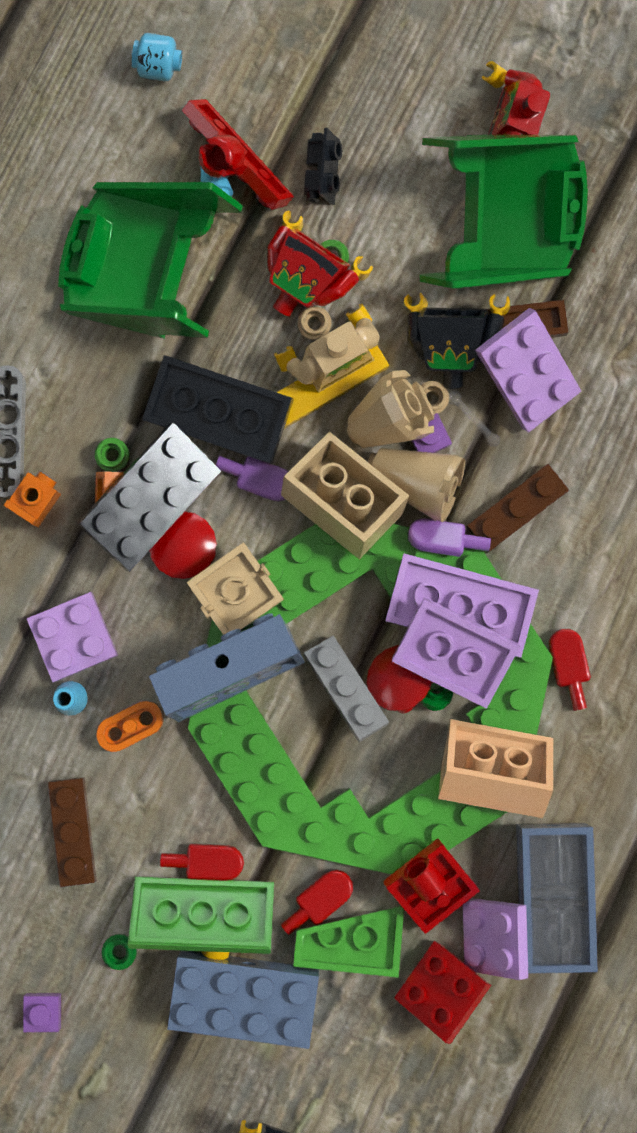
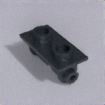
M324 128V134L312 133L311 139L308 140L306 164L308 166H317V170H306L303 193L307 196L306 200L308 202L317 203L320 201V197H323L331 205H335V196L340 188V180L337 174L338 160H341L343 150L340 139L328 128Z

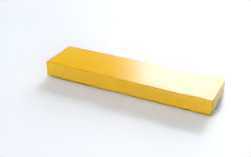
M378 345L369 349L374 361L321 392L317 391L313 383L303 384L298 380L279 390L277 393L294 399L285 428L388 369L390 365Z

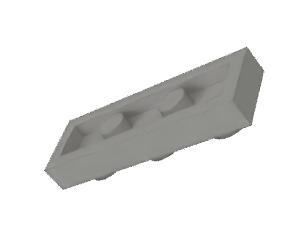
M334 635L304 652L305 659L358 742L363 741L389 724L388 719Z

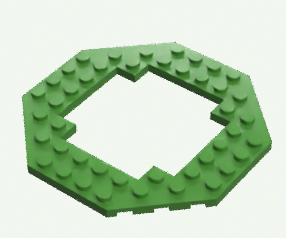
M314 524L257 561L260 565L262 563L271 574L268 576L284 598L282 602L262 616L272 613L275 617L280 614L286 624L370 570L374 572L391 598L404 553L502 579L484 551L464 548L463 554L460 557L424 552L410 544L407 534L409 527L393 524L360 560L318 525ZM213 620L211 621L207 639L209 647L222 642L221 636H223ZM253 622L242 629L241 632L254 627ZM531 623L522 657H514L487 709L477 705L465 713L471 723L537 735L553 657ZM247 690L191 716L189 720L188 730L255 836L264 847L393 874L437 838L440 839L449 851L507 813L506 811L438 799L441 770L370 817L367 816L350 788L328 803L320 806Z

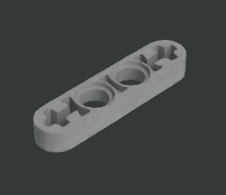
M9 365L0 367V396L7 398V388L1 384V380H7L8 374H11L18 381L17 384L11 385L10 395L13 398L18 397V401L10 399L0 400V412L5 407H14L17 411V419L9 425L2 424L0 421V444L6 440L14 441L17 449L11 458L5 459L0 456L1 464L8 466L16 464V469L8 467V476L15 481V484L8 487V492H5L4 488L0 486V497L4 499H10L24 479L26 381L23 374L17 368ZM0 467V481L5 479V469Z

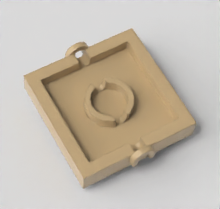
M244 542L186 582L203 605L200 609L207 619L212 618L223 635L235 629H244L284 600L269 579L270 572L263 563L260 565Z

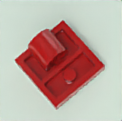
M439 838L383 881L388 891L425 934L480 892L477 885Z
M434 940L394 999L445 1043L451 1044L492 985L442 944Z

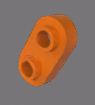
M139 702L103 720L97 729V741L107 751H121L158 732L164 722L163 711L154 702ZM143 712L152 714L153 720L151 724L145 725L141 722ZM114 727L119 728L122 732L121 738L117 741L110 737V731Z

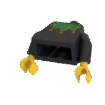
M421 292L419 294V304L412 306V297L409 294L406 295L404 304L411 311L407 315V340L418 358L425 361L427 370L443 371V385L445 388L457 389L463 387V372H473L476 370L478 363H482L475 350L503 328L505 320L503 315L510 309L509 297L507 296L504 307L497 308L493 305L496 294H493L489 299L492 314L488 315V309L427 308L428 301Z

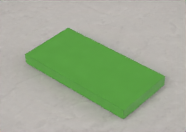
M135 877L128 948L271 954L274 882Z

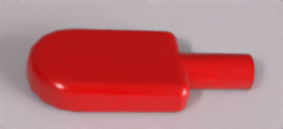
M557 630L551 635L548 642V649L553 657L552 667L556 684L559 687L568 686L574 711L586 709L587 705L581 683L589 681L591 675L583 641L574 630Z
M190 844L187 848V854L161 853L160 867L186 868V877L188 879L227 881L235 879L243 871L244 857L240 850L230 845Z
M338 869L330 870L323 874L296 897V903L300 908L281 924L284 931L290 935L308 919L314 925L322 923L351 897L353 882L350 876Z

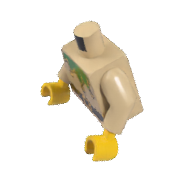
M361 303L356 311L353 313L348 311L346 313L350 322L310 343L306 348L302 361L297 358L292 346H287V351L283 353H274L281 372L288 371L303 384L313 383L317 391L321 392L374 361L369 349L374 348L379 343V334L364 305Z

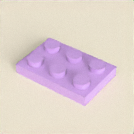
M531 308L527 309L475 350L520 426L527 432L533 430L581 392L580 387L540 317Z
M424 597L392 657V662L487 709L520 646L518 643Z

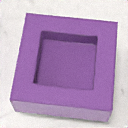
M438 413L434 414V420L428 422V427L434 426V433L422 439L412 440L415 450L420 452L436 453L452 445Z
M26 993L23 1004V1032H59L61 1029V993Z

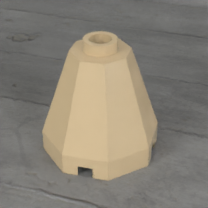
M406 370L392 371L381 377L348 417L347 433L354 444H358L362 448L422 439L434 433V426L428 427V422L434 420V411L422 386L417 381L410 384L406 380V378L411 376Z

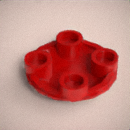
M184 511L149 551L152 561L161 572L171 578L187 579L195 577L210 566L216 557L217 542L214 530L204 518L195 513Z
M395 645L382 651L373 660L368 670L367 687L379 706L389 711L405 714L410 712L413 707L425 698L433 682L392 662V657L399 646Z

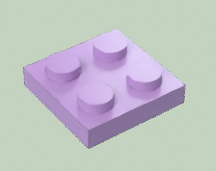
M92 592L27 618L52 682H57L118 656Z
M471 898L464 903V963L476 973L515 980L528 978L526 905Z

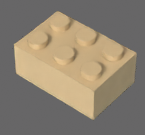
M328 432L284 476L281 491L283 498L359 560L403 515L409 498L406 492L331 432Z

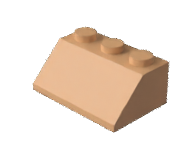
M450 719L440 772L438 799L543 818L553 793V738Z

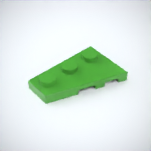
M399 906L297 930L293 967L399 978L404 908Z

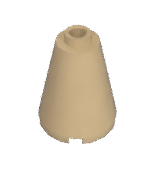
M380 448L377 453H371L368 463L409 495L407 501L409 505L435 521L444 522L456 500V497H454L456 487H460L466 462L464 458L452 454Z

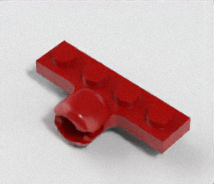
M206 99L188 101L182 112L189 118L190 126L198 133L203 134L209 143L201 145L199 148V162L204 172L210 177L217 179L236 175L239 180L247 183L255 191L257 200L271 210L287 206L294 198L292 193Z

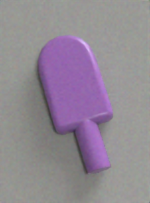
M219 456L216 466L223 472L239 477L237 481L239 489L272 501L280 502L286 500L281 496L283 478L289 472L286 469L249 456L246 458L244 465Z
M427 518L415 520L410 525L407 533L410 544L418 550L457 557L463 554L464 548L489 552L491 538L465 534V526L463 524L441 522Z

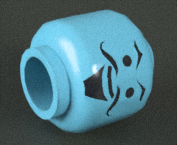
M144 33L140 41H134L132 68H137L140 77L169 81L174 71L180 72L182 50H176L174 38Z

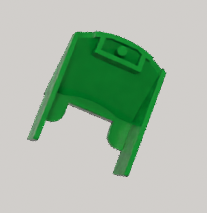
M467 135L422 138V145L449 148V162L454 170L466 173L464 242L454 244L449 249L446 255L445 272L420 274L419 282L447 288H463L569 276L572 268H567L574 249L579 250L581 246L588 201L585 161L579 160L574 144L579 142L577 136Z
M96 182L92 187L96 193L87 207L80 206L63 248L58 287L63 289L64 304H60L61 310L72 316L165 339L166 335L208 338L209 330L187 318L186 307L180 302L175 301L192 238L202 237L210 230L215 213H241L243 205L211 182Z

